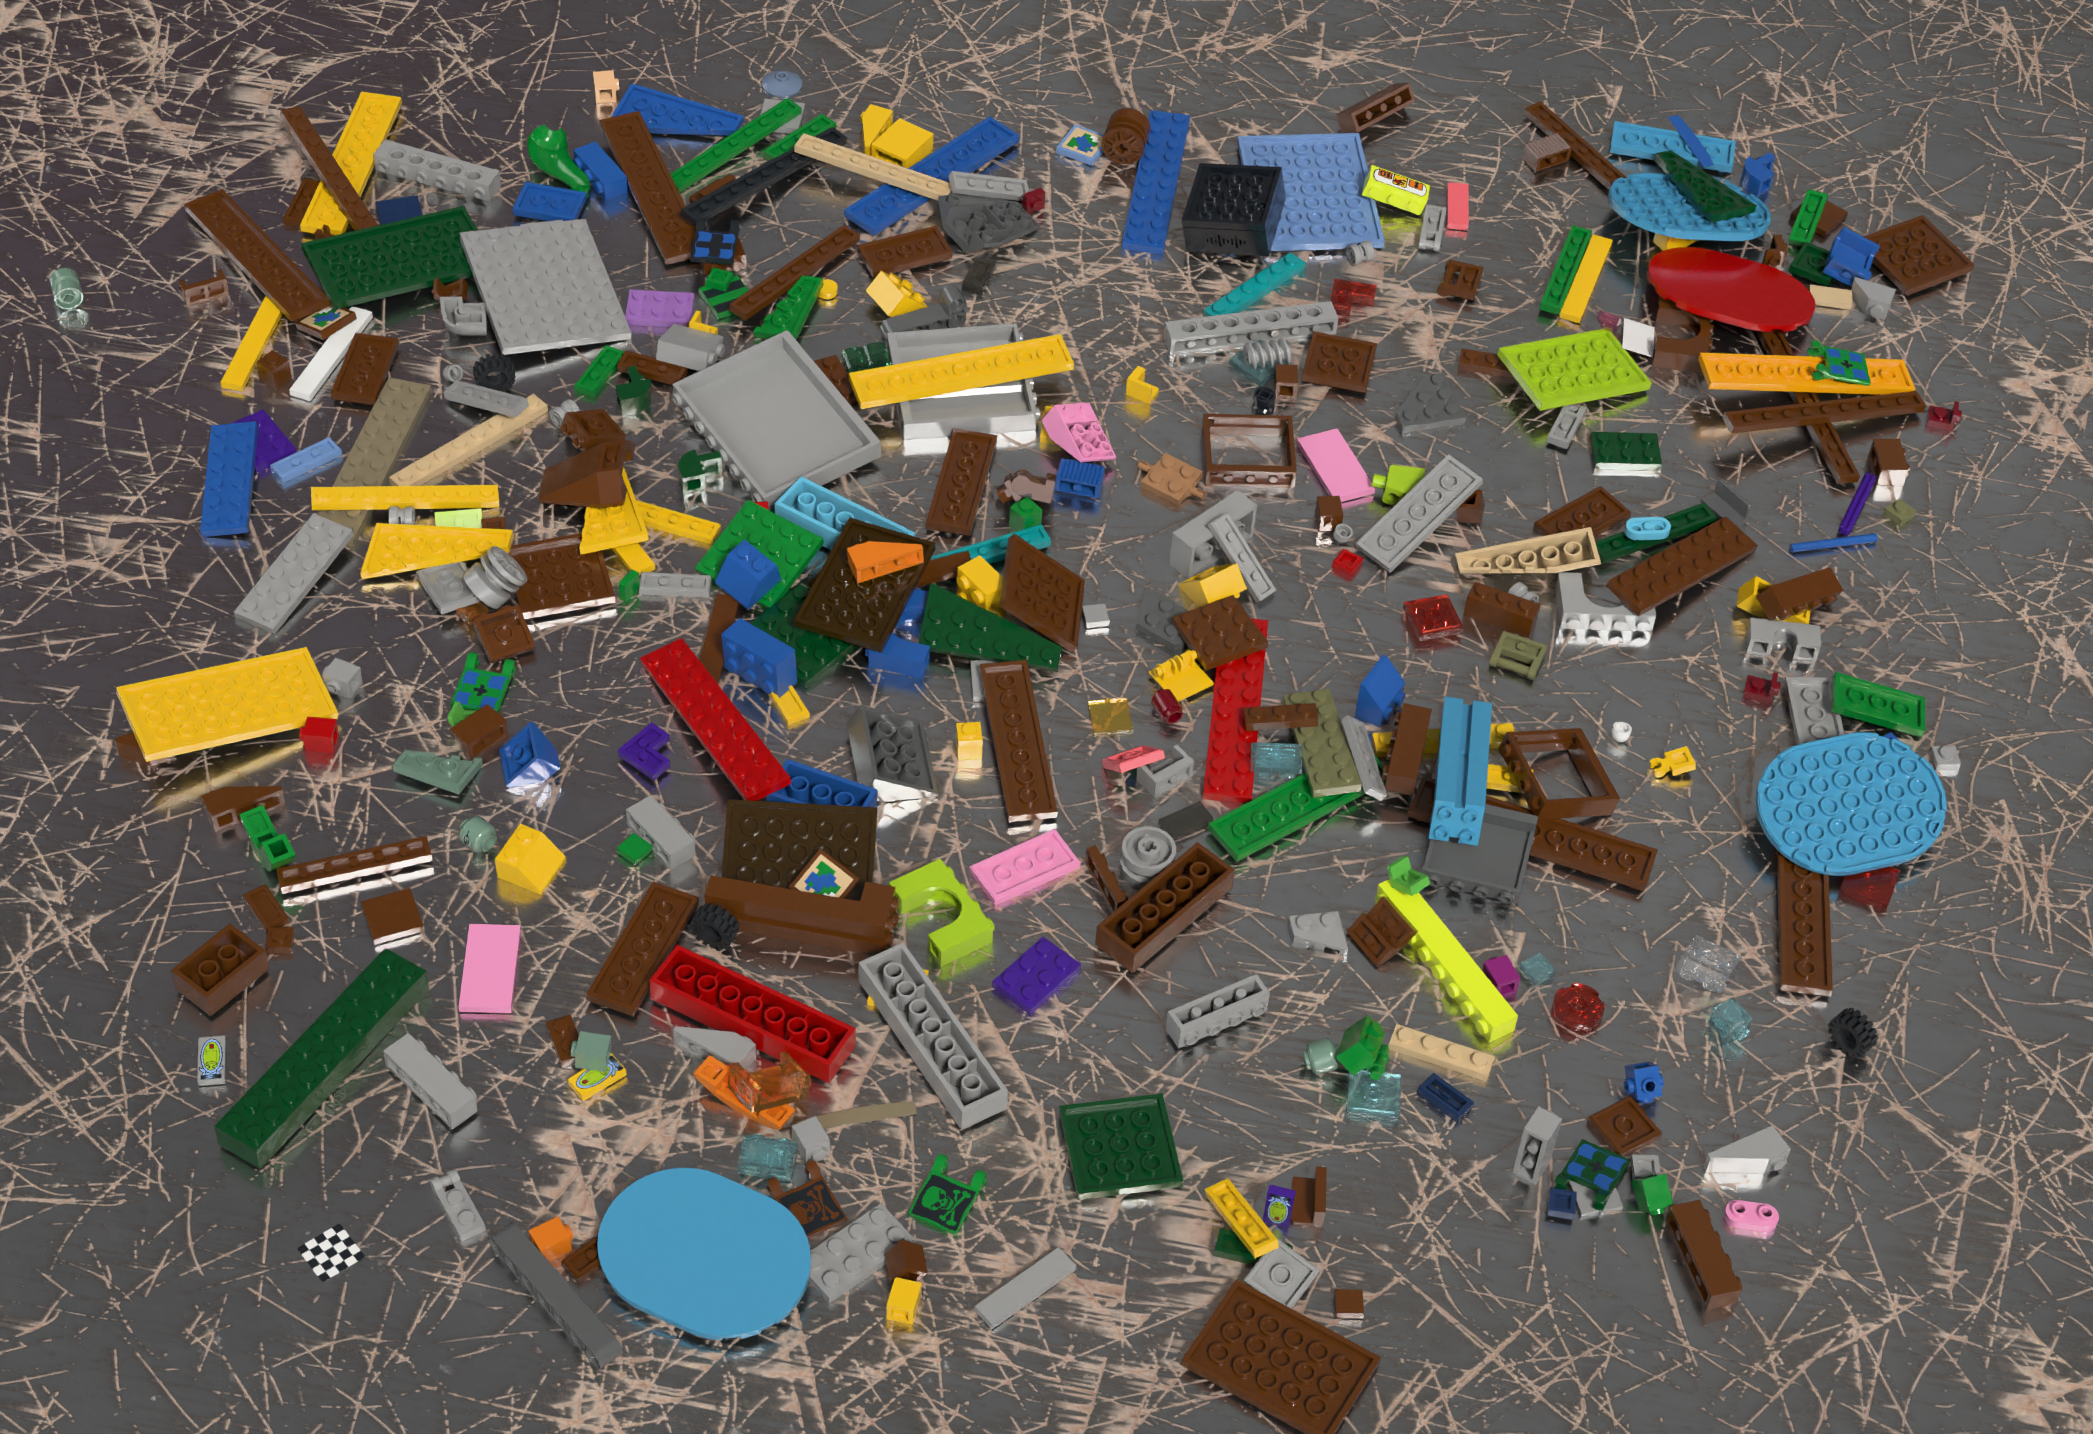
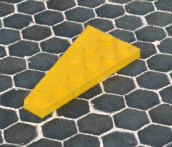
M624 466L622 478L627 489L625 503L617 507H586L582 542H580L579 547L580 555L649 540L647 529Z

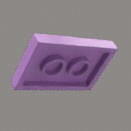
M629 290L625 318L630 326L670 328L673 324L689 327V322L693 315L695 294Z

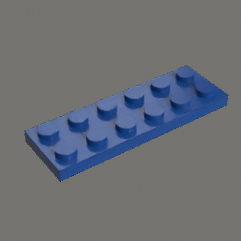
M256 421L211 426L200 527L202 537L249 532L258 438V425Z

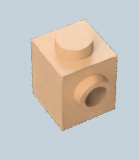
M613 70L593 72L596 104L617 102L616 91H619L618 78L614 79Z

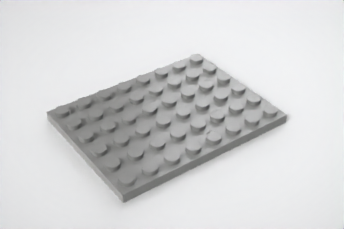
M586 219L460 233V242L502 354L507 355L631 339V330Z

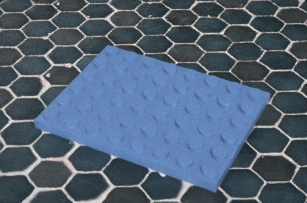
M1359 133L1238 136L1237 144L1242 165L1282 167L1286 200L1271 251L1346 249L1348 245H1359L1360 242L1366 240L1371 242L1373 248H1384L1385 241L1375 200L1362 195L1368 169Z

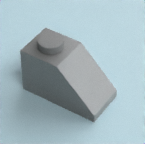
M1855 277L1851 288L1854 302L1865 315L1886 320L1896 289Z

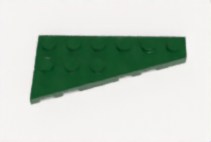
M1672 150L1656 153L1654 161L1710 223L1755 213L1757 205Z

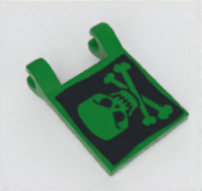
M938 1154L927 1179L908 1211V1216L957 1236L976 1198L986 1185L987 1173L977 1170L969 1186L943 1175L948 1167V1157Z

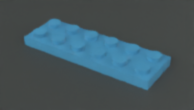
M1615 121L1610 153L1654 160L1656 153L1672 150L1698 168L1731 173L1736 141L1695 134L1714 164L1703 167L1678 131Z

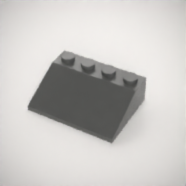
M860 705L847 722L858 783L877 789V801L880 802L936 797L938 790L923 720Z

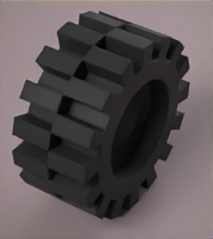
M493 353V356L485 354V359L481 356L479 358L480 362L476 361L474 363L475 366H473L476 385L497 391L502 390V392H506V387L510 389L512 384L515 383L516 378L510 358L508 356L505 358L504 354L498 356L497 353ZM491 372H501L495 376H488Z
M706 903L700 906L691 920L689 926L692 929L691 933L697 935L696 939L698 941L703 940V944L706 946L710 944V947L713 949L716 946L718 950L727 949L740 930V927H738L739 922L734 921L736 917L734 915L730 916V912L727 909L723 911V907L719 905L716 908L715 904L711 903L708 905Z
M1846 1008L1834 1017L1828 1024L1830 1028L1828 1033L1833 1035L1830 1038L1832 1041H1836L1837 1044L1835 1046L1837 1048H1842V1053L1846 1054L1848 1052L1849 1057L1859 1058L1876 1045L1878 1036L1875 1035L1877 1033L1876 1028L1871 1027L1873 1025L1872 1021L1868 1022L1866 1020L1868 1017L1865 1014L1861 1016V1011H1854V1008Z

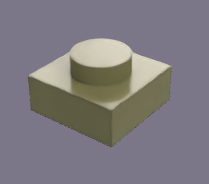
M1899 498L1887 506L1883 514L1901 527L1915 517L1916 510Z

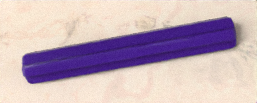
M1869 472L1864 474L1839 525V534L1844 536L1850 534L1876 479L1874 474Z

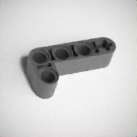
M947 285L940 292L939 304L888 318L882 322L880 330L887 340V333L960 328L966 321V299L956 285Z

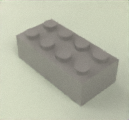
M1237 490L1231 495L1225 496L1222 501L1214 506H1210L1199 516L1193 517L1184 526L1175 529L1172 533L1169 565L1188 579L1225 556V552L1211 532L1208 524L1226 512L1232 518L1245 541L1252 538L1257 504Z

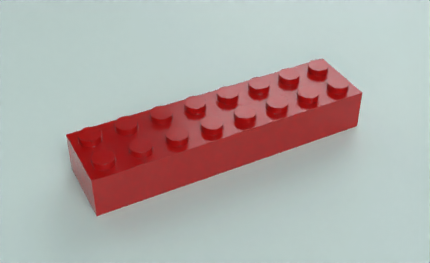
M676 945L649 980L652 1000L715 1030L735 1032L742 1037L746 1036L756 1044L757 1050L827 1083L832 1081L856 1047L855 1027L680 945Z

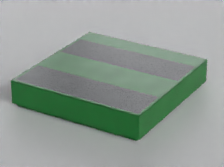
M738 275L733 276V280L726 292L706 286L699 288L700 296L718 320L734 315V313L729 311V304L749 291Z

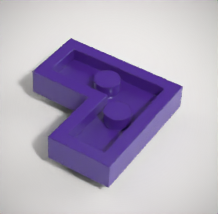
M651 722L618 749V756L654 781L671 767L670 760L657 752L670 741L669 734Z

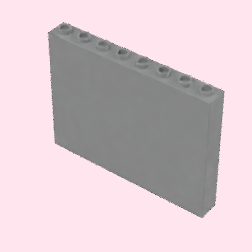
M788 330L672 384L674 393L672 394V399L675 405L683 409L686 419L694 423L696 431L705 437L708 446L711 449L714 448L716 452L720 451L722 463H726L731 475L734 478H738L742 489L750 493L753 502L767 501L769 511L775 509V502L801 476L822 486L882 457L881 441Z

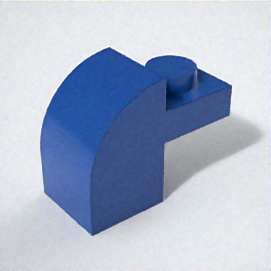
M1768 152L1756 160L1749 156L1745 161L1741 175V184L1756 197L1771 188L1774 177L1772 167L1775 156Z

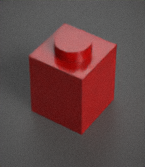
M307 716L305 726L300 728V740L304 743L305 751L335 752L339 738L337 719Z

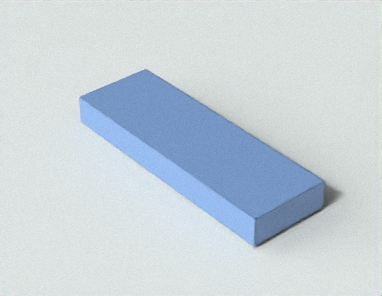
M328 437L271 464L270 468L283 484L342 456V450Z

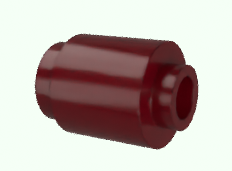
M1160 689L1154 693L1151 704L1162 721L1167 724L1177 723L1183 717V708L1170 689Z

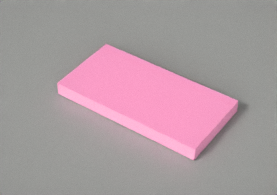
M1338 428L1297 438V446L1328 496H1340L1341 502L1375 493V487H1371L1369 477Z
M1053 829L971 865L969 872L994 906L1080 868L1081 862L1059 833Z
M469 924L459 1012H512L521 925Z

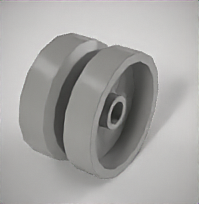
M1145 826L1129 832L1122 843L1120 861L1122 878L1130 886L1142 889L1175 861L1176 845L1174 839L1166 831L1157 827Z

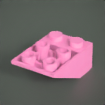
M1089 402L1054 405L1042 419L1050 439L1078 461L1090 462L1117 458Z

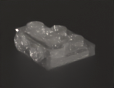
M1696 935L1680 956L1675 972L1679 973L1685 980H1693L1702 984L1708 991L1722 993L1728 985L1732 974L1739 966L1742 956Z

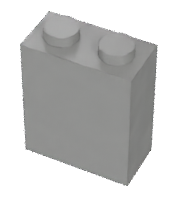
M673 324L658 339L656 360L701 371L714 365L719 358H722L725 351V345H722L723 336Z

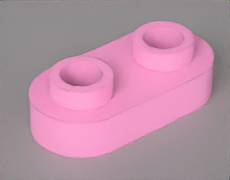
M1733 1200L1726 1206L1724 1219L1728 1225L1734 1228L1770 1232L1777 1226L1779 1213L1773 1206L1768 1204Z

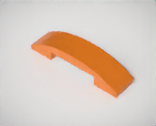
M711 1055L694 1072L697 1080L719 1100L761 1125L781 1130L795 1113L796 1109L776 1096L769 1099L731 1075V1068Z

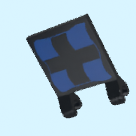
M697 218L691 262L734 265L737 242L740 235V221L731 220L730 232L706 231V218Z

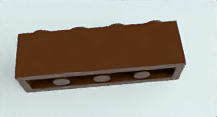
M1410 82L1394 83L1339 112L1336 116L1342 133H1358L1416 102Z
M1829 567L1772 585L1756 598L1769 621L1777 618L1782 621L1793 615V613L1797 616L1808 610V608L1810 611L1822 606L1823 603L1825 606L1834 603L1837 600L1836 596L1844 590Z
M1403 703L1402 712L1396 713L1394 726H1398V730H1392L1390 743L1394 744V748H1388L1386 761L1390 762V765L1384 766L1382 779L1386 780L1385 790L1413 796L1432 709Z
M1700 1200L1670 1206L1665 1221L1705 1309L1711 1310L1736 1304L1742 1292V1283L1732 1270L1730 1256L1727 1253L1725 1254L1721 1246L1719 1233L1713 1229L1709 1211L1704 1209Z

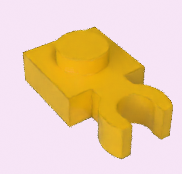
M1685 746L1665 752L1664 759H1651L1650 768L1659 767L1654 769L1655 778H1660L1669 771L1675 776L1695 770L1696 763L1688 747Z

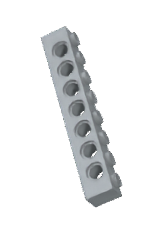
M1327 301L1165 322L1163 338L1169 354L1177 355L1244 346L1246 343L1251 345L1254 342L1261 344L1262 341L1269 343L1270 340L1278 341L1281 338L1285 341L1310 338L1313 335V331L1333 335L1337 332L1338 316L1332 302Z

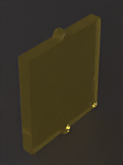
M1106 698L1105 700L1088 701L1094 736H1115L1116 734L1133 733L1127 698Z

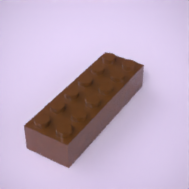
M1195 843L1097 925L1095 945L1131 973L1135 972L1233 888L1235 869L1200 843Z

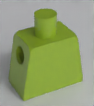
M1390 465L1386 476L1374 473L1371 487L1383 489V503L1395 506L1424 478L1426 469Z

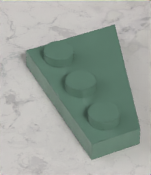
M405 750L394 762L393 772L460 794L483 766V758H474L473 761L461 760V757L451 755L450 758L437 757L435 753Z

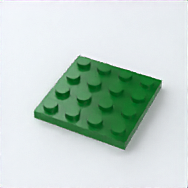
M747 500L697 564L695 570L700 575H710L711 580L715 582L727 555L745 539L777 565L781 581L756 603V605L768 610L785 596L822 547L824 540L822 537Z

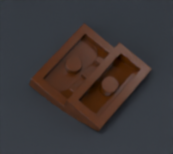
M1382 896L1368 914L1362 913L1346 932L1376 966H1380L1400 951L1415 936L1418 930L1388 897Z

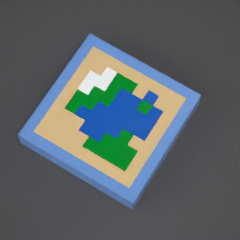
M1075 124L1056 147V153L1093 166L1104 153L1101 145L1104 135Z

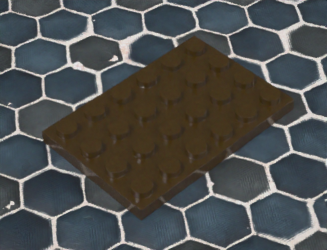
M849 517L796 615L794 626L882 653L936 549V543ZM868 541L921 544L923 547L924 563L857 583L848 564L847 548Z
M727 799L722 877L789 889L790 884L821 848L860 879L845 898L860 901L865 882L873 883L878 807Z

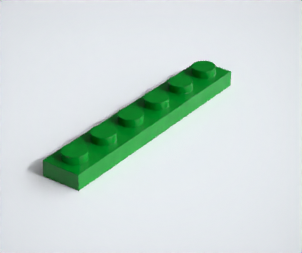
M1572 225L1540 303L1539 310L1560 315L1590 241L1592 230Z

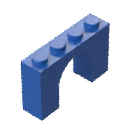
M914 590L896 627L905 623L922 624L929 591ZM892 633L882 653L866 648L865 656L869 657L868 667L923 679L930 662V646L900 639Z

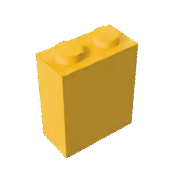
M899 118L871 144V156L910 168L924 159L933 150L934 133Z

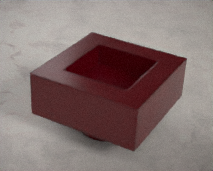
M1041 187L1023 194V209L1028 214L1045 208V191Z

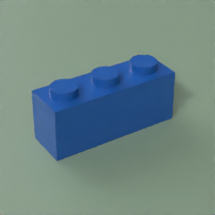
M596 141L573 150L574 159L572 161L587 175L595 192L600 194L605 201L628 192L627 176Z

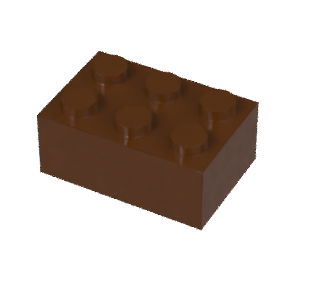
M229 923L175 966L171 973L175 989L208 1015L212 1016L269 970L266 950Z

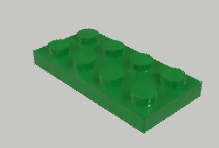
M1835 672L1833 675L1831 712L1922 737L1925 733V697Z

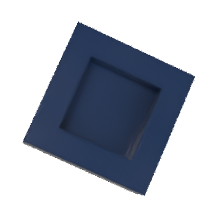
M1550 1188L1547 1216L1574 1220L1577 1192Z

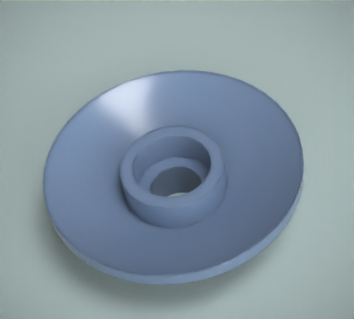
M777 70L768 73L763 78L762 88L773 97L787 98L801 91L802 79L794 72Z

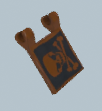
M815 1160L805 1163V1174L810 1180L809 1182L785 1193L776 1177L768 1179L766 1186L768 1194L785 1206L796 1217L808 1239L847 1221L846 1215L824 1180Z

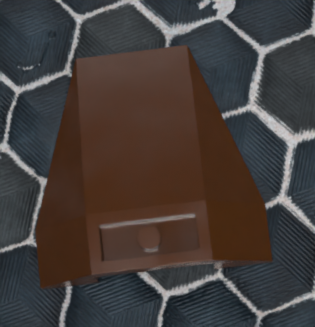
M625 439L604 442L545 469L538 498L539 502L594 508L624 505L627 489L622 478L624 462L633 460L635 443Z

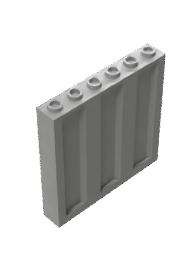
M1017 323L887 333V353L890 365L1020 342L1023 341V334L1018 331ZM1033 378L898 402L897 407L903 439L916 440L951 437L954 428L987 434L1036 430V421H1040L1039 407L1035 408L1037 397L1036 392H1032Z

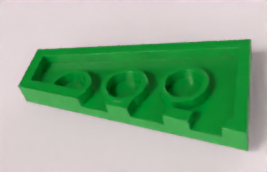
M802 275L787 292L788 296L777 303L776 310L763 319L764 323L762 326H757L754 329V338L769 339L788 330L797 340L824 285L823 278Z

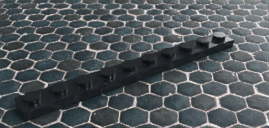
M834 127L815 136L840 146L845 145L847 142V137ZM793 148L682 208L681 216L696 227L697 218H706L708 220L817 159L796 153Z

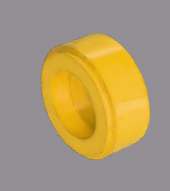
M829 279L823 280L824 285L818 296L822 299L836 297L838 294L837 283Z

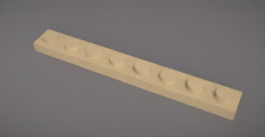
M804 133L794 145V152L937 201L939 196L953 194L949 182Z
M533 393L526 397L529 406L516 418L503 414L495 415L389 477L390 484L392 486H421L548 412V405Z

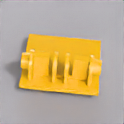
M1186 650L1180 657L1175 655L1162 664H1156V668L1148 671L1162 689H1170L1178 702L1214 685V682L1195 662L1197 653L1194 650Z

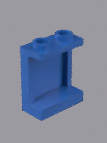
M1843 227L1833 240L1823 273L1851 287L1855 277L1868 281L1872 274L1869 269L1880 245Z

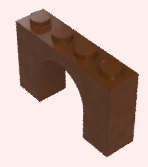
M1660 296L1656 311V324L1681 327L1690 331L1695 337L1680 340L1657 336L1653 350L1652 366L1703 374L1698 358L1700 353L1711 351L1713 339L1709 337H1712L1714 324H1710L1713 323V320L1684 311L1676 307V303L1672 300H1665Z

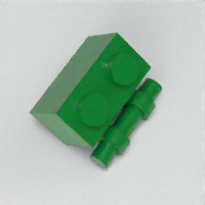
M1367 1015L1345 1030L1336 1058L1352 1075H1355L1364 1068L1370 1072V1077L1373 1080H1378L1384 1074L1385 1064L1388 1062L1390 1052L1388 1045L1382 1044L1385 1032L1381 1025Z

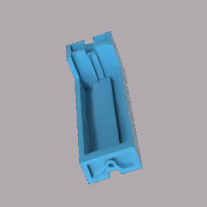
M1444 696L1429 839L1449 841V837L1459 838L1458 843L1478 846L1486 803L1492 703L1473 700L1472 705L1463 704V699Z

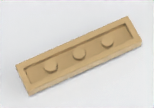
M1396 1024L1388 1046L1389 1050L1486 1082L1495 1060L1494 1055Z

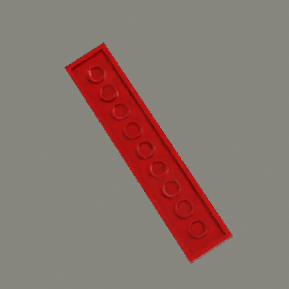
M1251 618L1267 639L1268 620ZM1266 649L1216 667L1203 799L1242 804L1252 801L1258 731H1246L1244 708L1261 706Z
M682 638L640 657L641 665L744 800L758 801L792 784L790 776Z

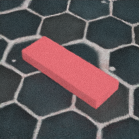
M1448 182L1447 229L1468 230V184Z

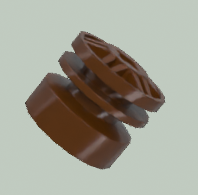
M1122 108L1115 111L1109 119L1102 139L1103 152L1108 158L1120 164L1137 162L1142 157L1150 135V121L1138 110Z

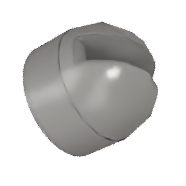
M450 364L444 368L443 376L449 382L460 381L463 377V370L459 365Z
M1338 524L1333 532L1334 540L1340 544L1347 543L1353 535L1352 528L1347 524Z

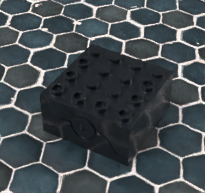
M1199 163L1182 217L1186 251L1269 256L1286 200L1282 167Z

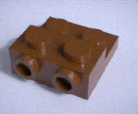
M604 409L566 412L561 425L562 433L569 435L573 440L574 447L576 449L580 448L582 452L604 442L624 440L626 438V434Z
M519 604L503 606L497 612L490 614L489 612L481 613L473 620L474 631L481 647L483 646L490 664L535 650L536 648Z

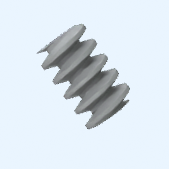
M1281 338L1278 341L1270 340L1269 343L1267 341H1262L1261 344L1254 342L1252 345L1246 343L1243 347L1245 366L1248 368L1249 364H1251L1253 370H1256L1257 363H1260L1261 368L1264 369L1266 362H1268L1270 368H1273L1274 361L1277 364H1282L1283 360H1285L1286 365H1290L1291 348L1288 340L1285 341Z

